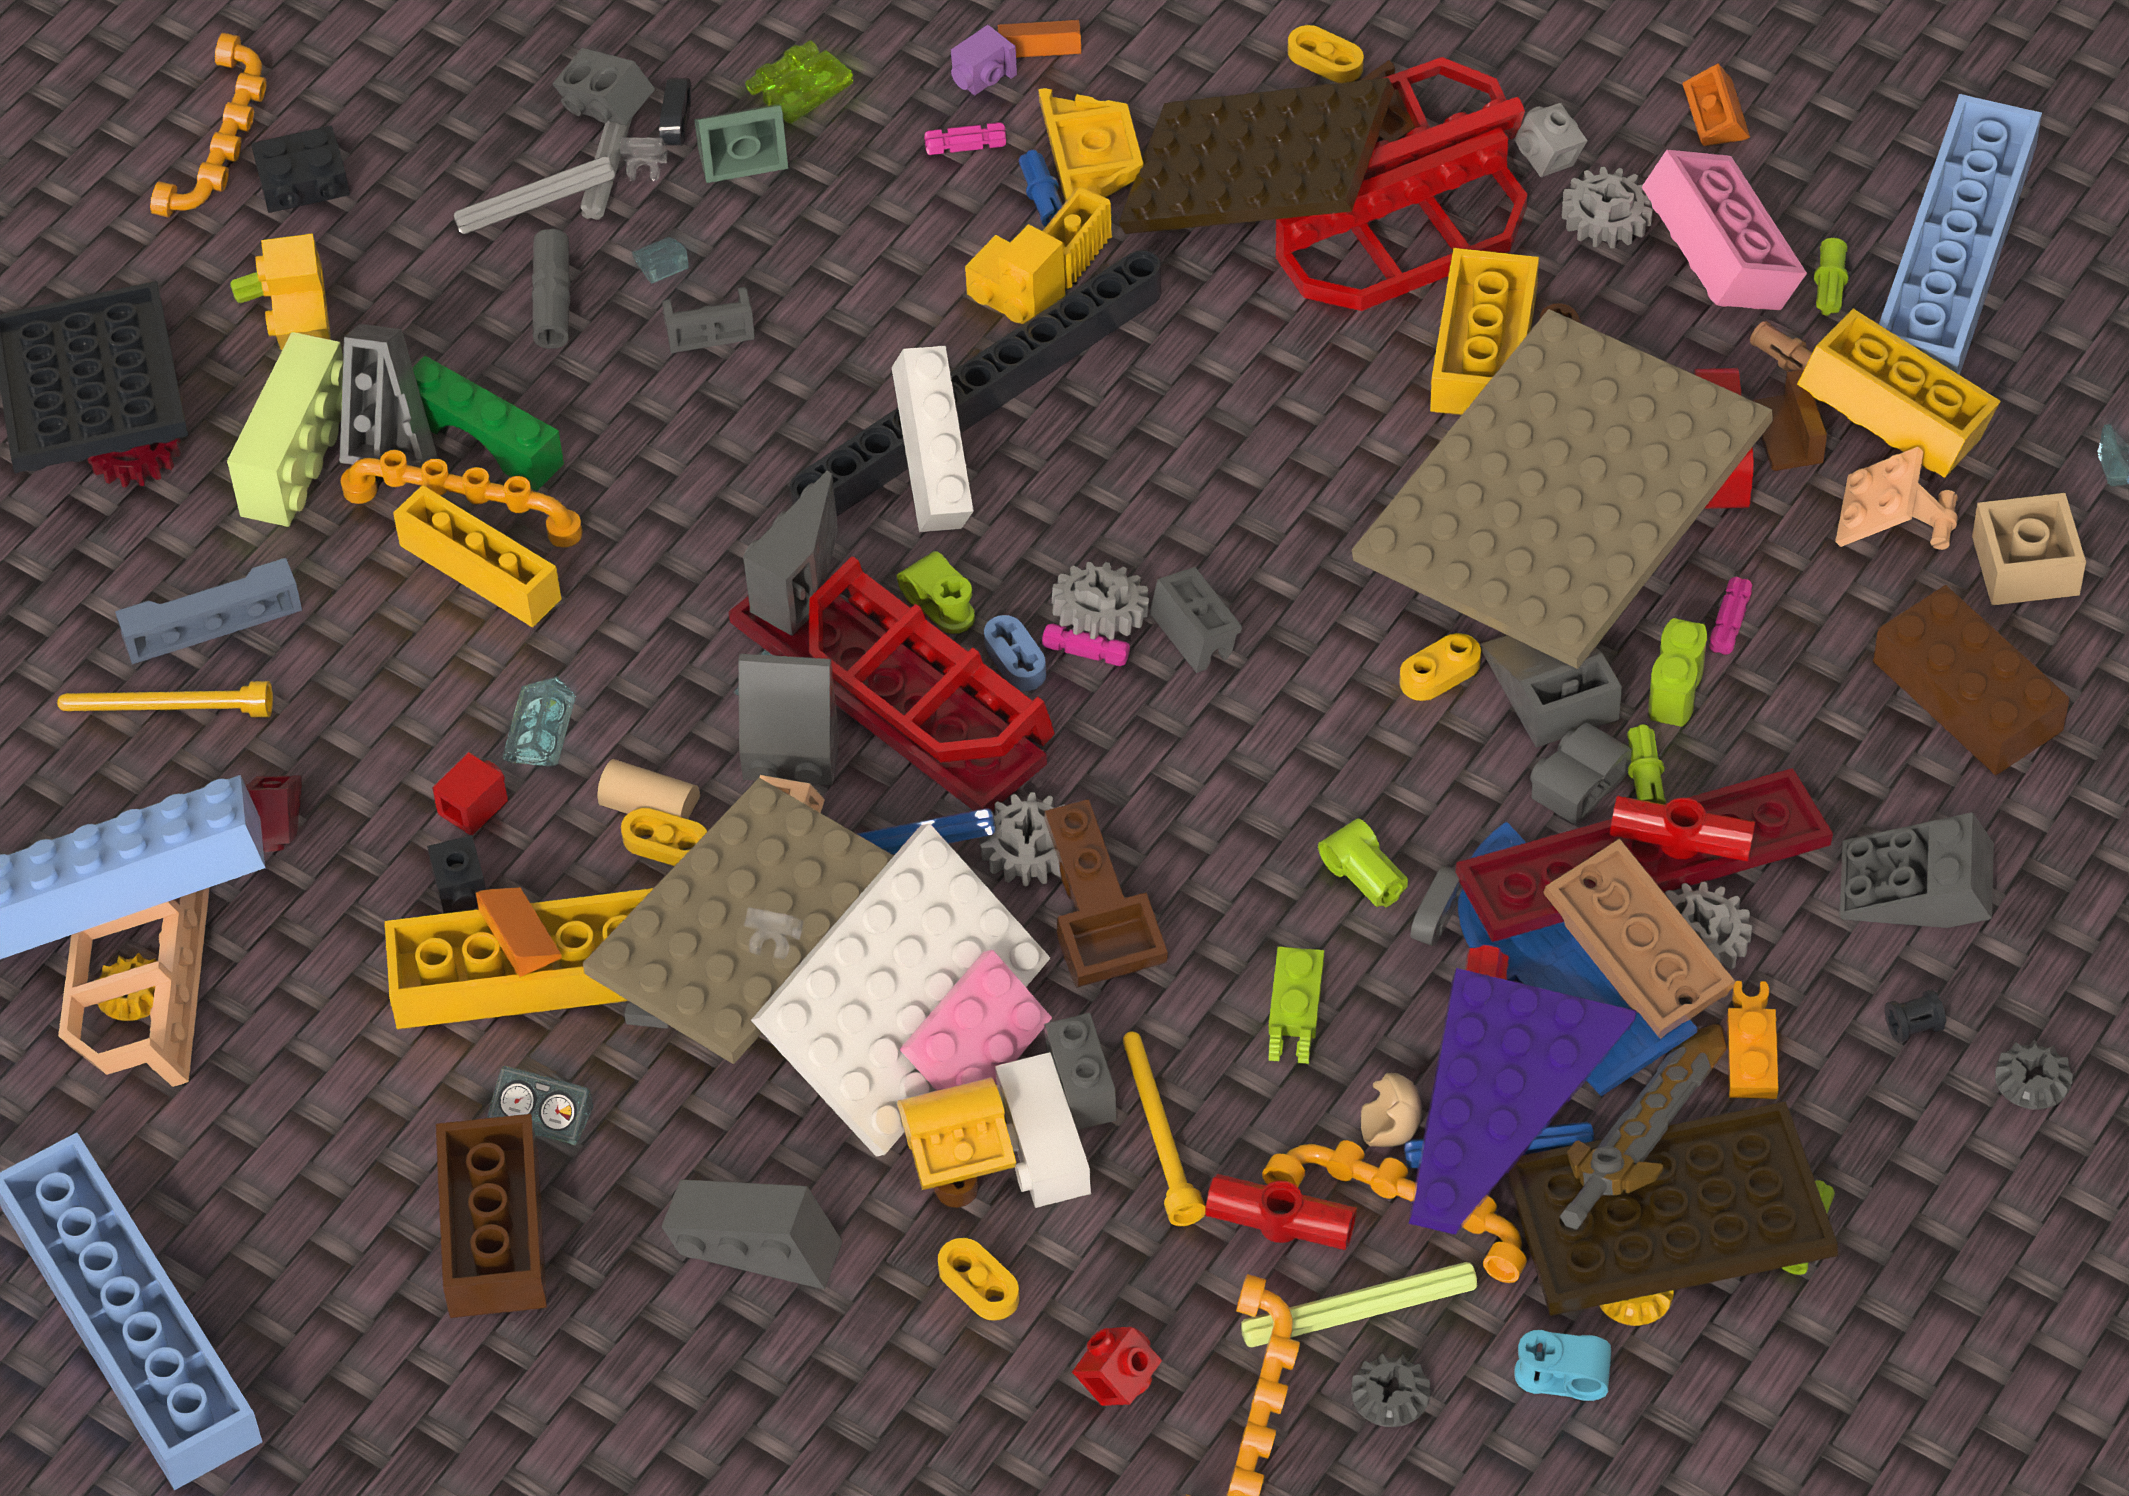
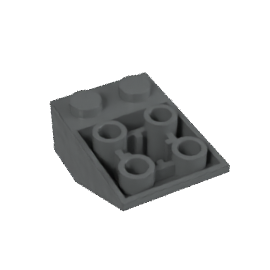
M826 471L815 483L809 484L803 490L797 502L787 512L783 511L780 513L772 527L759 540H754L743 555L750 612L791 636L809 619V598L827 579L838 533L832 473Z
M1508 635L1480 644L1482 653L1536 748L1562 739L1568 731H1576L1587 722L1594 727H1598L1619 720L1622 686L1603 653L1596 647L1582 665L1576 669Z
M1973 812L1843 840L1839 916L1842 920L1951 928L1992 919L1994 843Z

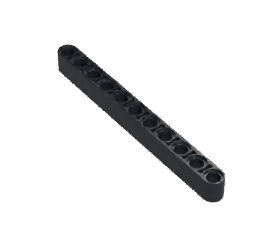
M1145 250L1134 251L950 372L960 434L1155 304L1161 296L1160 259L1152 252ZM896 408L798 473L790 483L792 506L797 502L803 490L809 484L815 483L828 471L832 473L836 515L839 516L909 469L899 409Z

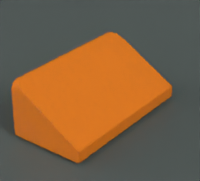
M1079 20L998 25V33L1015 45L1016 58L1081 54Z
M1719 63L1683 82L1700 142L1703 146L1742 141L1750 138L1733 81Z
M521 887L489 889L476 892L479 911L519 978L562 958L560 951Z

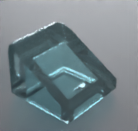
M671 237L632 252L633 258L651 284L689 268L687 250L681 243Z
M2111 424L2104 425L2098 456L2107 483L2110 486L2129 484V446Z

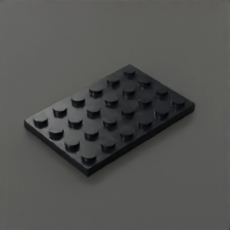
M157 281L0 314V391L10 456L15 473L27 470L38 471L46 466L69 461L80 462L92 456L111 452H126L134 447L157 442L168 443L176 438L188 436Z

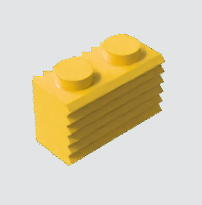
M1081 187L1075 189L1043 229V232L1063 242L1066 289L1073 288L1072 283L1077 282V277H1081V272L1086 271V266H1090V261L1094 260V255H1098L1099 250L1103 249V244H1107V239L1112 238L1110 200Z

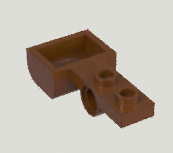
M1089 799L1046 810L1044 820L1059 860L1062 882L1068 898L1073 900L1076 912L1057 917L1058 941L1076 988L1167 963L1168 952L1147 893L1127 898L1123 897Z

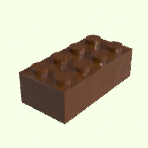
M1944 585L1878 628L1873 662L1995 776L2064 730L2070 697L1947 585Z
M532 1114L437 1123L436 1145L442 1278L450 1318L547 1308L538 1144Z

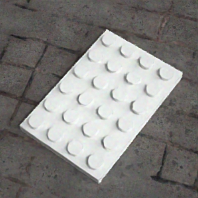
M927 823L921 825L751 1021L877 1157L885 1155L905 1132L897 1104L898 1100L936 1091L901 1052L900 1048L978 957L985 951L994 950L1025 987L1044 967L1050 957L933 826Z

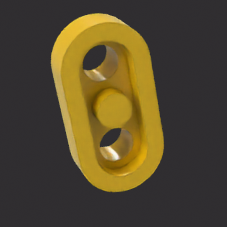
M1312 25L1300 26L1294 29L1288 36L1289 58L1294 63L1338 83L1352 82L1363 73V51L1357 45Z
M1450 634L1407 658L1400 668L1401 690L1409 698L1426 701L1441 695L1477 673L1481 664V647L1473 637L1466 634ZM1420 670H1425V671H1427L1428 673L1421 674V673H1418V672H1419Z
M651 808L633 810L624 817L621 823L623 844L628 851L675 866L690 851L683 850L684 848H693L707 833L705 827L698 822ZM644 835H650V836H651V837L648 838V839L640 838L641 836H644Z
M957 1238L947 1242L941 1248L938 1254V1269L942 1281L974 1312L987 1320H1002L1015 1312L1019 1304L1017 1280L978 1242L968 1238ZM959 1266L970 1267L966 1272L955 1270ZM992 1296H999L1003 1298L1001 1301L998 1302L988 1301V1299Z

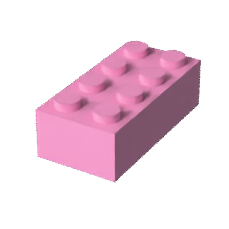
M1676 150L1665 151L1643 184L1642 189L1651 201L1653 209L1659 214L1670 231L1671 238L1678 244L1689 261L1690 268L1697 274L1706 288L1709 298L1716 305L1722 307L1781 310L1807 272L1732 156Z

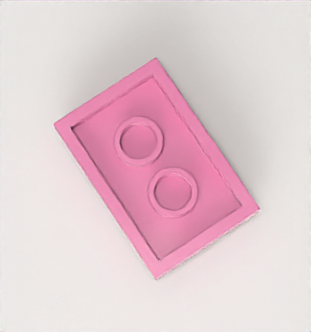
M994 950L983 952L900 1050L936 1091L991 1077L995 1084H997L995 1066L1016 1061L1042 1031L1044 1024L1048 1023L1052 1017Z

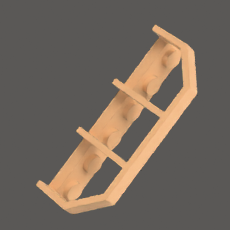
M209 888L71 935L58 1036L106 1075L147 1063L152 1070L156 1071L172 1087L189 1082ZM163 918L162 931L159 934L160 949L157 962L87 983L93 939ZM155 986L154 1002L150 1011V1037L148 1039L99 1054L80 1040L84 1007Z

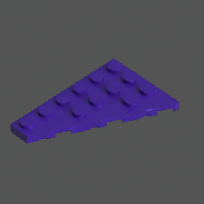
M1456 968L1451 984L1408 1224L1456 1235L1469 1220L1474 1210L1486 1200L1496 1184L1530 1148L1535 1138L1547 1128L1552 1118L1567 1101L1569 1102L1591 1076L1592 1071L1597 1065L1601 1064L1608 1056L1613 1046L1624 1033L1630 1030L1635 1020L1636 1011Z

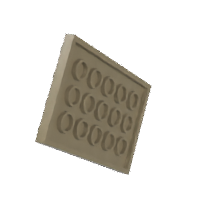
M758 778L583 962L584 973L734 1064L762 1034L751 1019L894 855L763 779Z

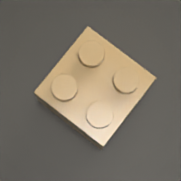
M2066 493L1977 503L1972 538L1991 605L2080 595L2086 560Z

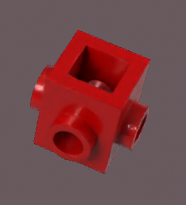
M1133 1327L1104 1328L1091 1337L1087 1343V1352L1078 1362L1072 1373L1101 1406L1130 1405L1136 1396L1143 1393L1152 1382L1151 1375L1162 1360L1150 1347L1151 1343L1148 1337L1138 1329Z

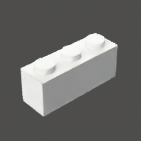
M1051 1053L995 1066L996 1086L1004 1107L1008 1134L1013 1152L1017 1151L1020 1163H1017L1015 1166V1171L1021 1191L1030 1190L1035 1208L1091 1194L1090 1168Z

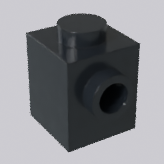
M470 835L427 846L443 914L471 911L478 908L476 892L486 890L473 836Z

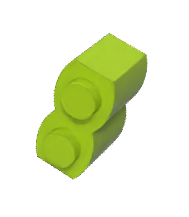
M1673 618L1665 626L1661 636L1660 656L1655 661L1651 673L1648 705L1651 721L1683 727L1690 719L1694 709L1696 687L1699 685L1704 671L1707 631L1704 624Z

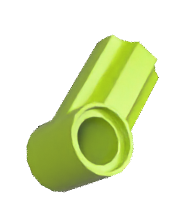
M1359 818L1348 823L1318 844L1319 854L1327 868L1335 876L1342 877L1346 875L1376 907L1384 906L1387 908L1392 905L1408 886V878L1380 850L1374 832L1368 824Z

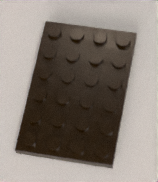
M1389 78L1164 103L1143 157L1144 166L1135 178L1119 220L1121 228L1125 234L1352 212L1394 92Z
M1786 1101L1668 1125L1667 1131L1643 1161L1663 1165V1171L1656 1181L1630 1193H1626V1189H1624L1619 1195H1601L1578 1229L1565 1226L1560 1218V1215L1584 1187L1580 1183V1177H1574L1567 1152L1571 1146L1523 1155L1514 1167L1506 1173L1550 1316L1838 1256L1836 1237ZM1603 1139L1586 1142L1584 1144L1590 1147L1592 1152L1593 1149H1596L1598 1147V1145L1602 1142Z

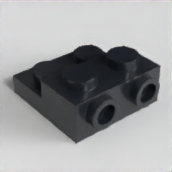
M332 125L251 143L268 213L350 195L343 161Z

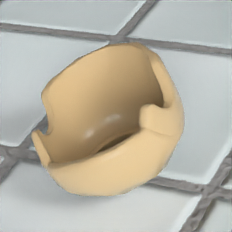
M1386 1073L1382 1080L1373 1083V1088L1380 1092L1377 1100L1364 1104L1361 1110L1363 1139L1366 1144L1373 1147H1394L1406 1143L1416 1133L1422 1119V1104L1418 1089L1414 1083L1398 1073Z

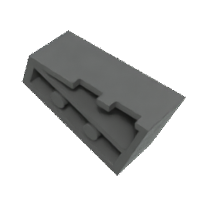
M359 324L344 337L340 463L353 465L357 460L363 458L380 459L385 452L398 450L405 454L408 465L421 468L426 461L438 459L402 329Z
M680 1179L662 1224V1229L680 1255L824 1290L843 1242L808 1186Z

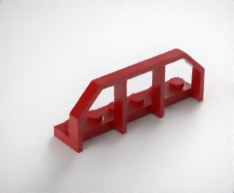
M1444 57L1384 77L1389 78L1394 90H1398L1415 129L1399 140L1376 142L1363 181L1498 127H1501L1505 134L1507 133L1510 140L1514 139L1521 127L1525 109L1519 97L1506 100L1496 78ZM1440 74L1488 93L1491 102L1487 103L1482 110L1468 115L1465 112L1456 113L1448 117L1443 124L1430 128L1411 88V84Z
M1498 127L1362 181L1352 212L1276 219L1277 261L1303 298L1363 311L1449 276L1452 254H1449L1402 273L1366 222L1383 218L1387 214L1409 205L1419 204L1452 251L1453 248L1496 253L1511 251L1527 209L1528 194L1507 168V135L1501 127ZM1492 174L1514 206L1504 233L1469 246L1433 196L1449 189H1456L1462 184L1482 176ZM1351 229L1387 280L1360 290L1308 277L1291 252L1305 249L1316 242L1336 234L1345 233Z
M851 556L809 598V654L811 658L831 659L832 675L837 683L939 762L1005 756L1023 737L1027 739L1030 736L1040 745L1044 746L1055 735L1045 702L1037 696L1032 701L986 666L982 661L979 651L973 647L969 651L965 650L928 622L921 607L914 604L910 608L862 571L859 560L854 556ZM847 587L851 595L848 599L849 603L867 618L871 615L880 622L881 628L886 631L848 671L823 653V610ZM904 641L912 646L913 653L929 665L936 664L943 670L944 674L905 715L862 683ZM965 687L974 693L975 699L992 713L998 712L1008 719L1007 723L1009 726L998 737L939 743L920 728L958 688L963 690Z

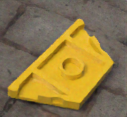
M1039 89V102L1065 202L1078 187L1106 198L1135 181L1137 174L1144 165L1128 104L1110 100L1098 101L1093 97L1078 94L1075 97V101L1053 97L1052 89Z

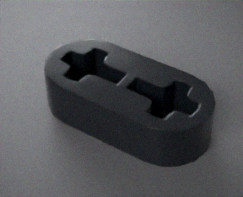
M689 78L667 79L659 125L661 145L683 146L691 108L692 89Z

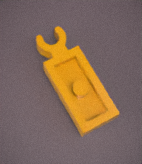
M1736 981L1733 986L1732 1003L1735 1008H1728L1729 1098L1777 1099L1776 1009H1765L1769 996V986L1766 981H1760L1759 994L1754 997L1746 996L1742 992V981Z

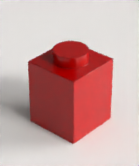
M468 752L432 787L438 815L473 836L508 801L503 772L493 762L488 760L483 762Z

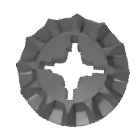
M2035 1039L2029 1045L2023 1046L2015 1042L2006 1053L2001 1052L1995 1069V1081L2003 1096L2010 1102L2027 1109H2045L2060 1103L2069 1093L2072 1084L2073 1073L2069 1069L2068 1057L2058 1055L2054 1045L2049 1048L2038 1046ZM2035 1066H2043L2042 1076L2037 1075L2033 1080L2030 1079L2025 1084L2026 1071L2034 1069Z
M1382 1353L1377 1360L1370 1363L1364 1361L1359 1372L1353 1375L1351 1387L1352 1401L1357 1411L1366 1420L1384 1427L1403 1426L1415 1421L1427 1408L1430 1400V1379L1426 1378L1420 1364L1414 1365L1408 1362L1403 1354L1398 1358H1387ZM1395 1377L1398 1381V1389L1401 1391H1394L1392 1397L1389 1396L1387 1403H1385L1382 1386H1387L1389 1381Z

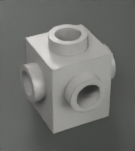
M1561 103L1546 108L1539 106L1530 110L1523 117V123L1514 138L1519 150L1526 156L1540 177L1574 166L1587 143V139L1578 128L1577 123L1570 117Z

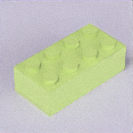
M291 332L227 460L241 517L289 527L296 512H300L304 508L307 499V489L312 479L319 477L323 465V456L328 446L332 447L335 444L338 436L339 424L341 422L343 353L340 342Z

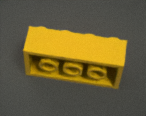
M1453 248L1432 372L1431 412L1462 415L1529 334L1537 294L1539 257Z
M1852 309L1816 345L1797 385L1810 392L1815 399L1837 409L1853 423L1862 425L1884 439L1888 445L1898 448L1903 452L1919 447L1923 451L1921 464L1926 469L1936 472L1944 478L1978 443L2001 402L1855 309Z

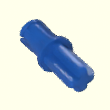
M1028 150L1027 154L1021 155L1019 158V164L1028 185L1026 194L1029 199L1034 200L1041 223L1046 227L1050 222L1049 216L1052 219L1063 206L1057 192L1059 183L1055 177L1050 175L1043 155L1037 153L1036 150Z

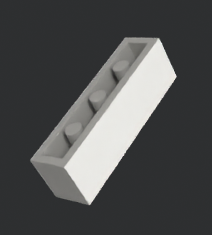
M946 346L903 349L892 366V373L919 532L961 529L973 513V505Z

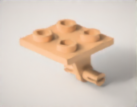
M1919 447L1899 455H1893L1889 459L1864 469H1859L1848 475L1835 542L1842 547L1911 520L1914 517L1933 527L1931 545H1934L1933 547L1939 550L1946 549L1950 545L1951 531L1957 526L1958 515L1955 513L1956 501L1958 499L1957 494L1954 495L1955 492L1950 490L1941 491L1937 501L1918 483L1923 458V451Z

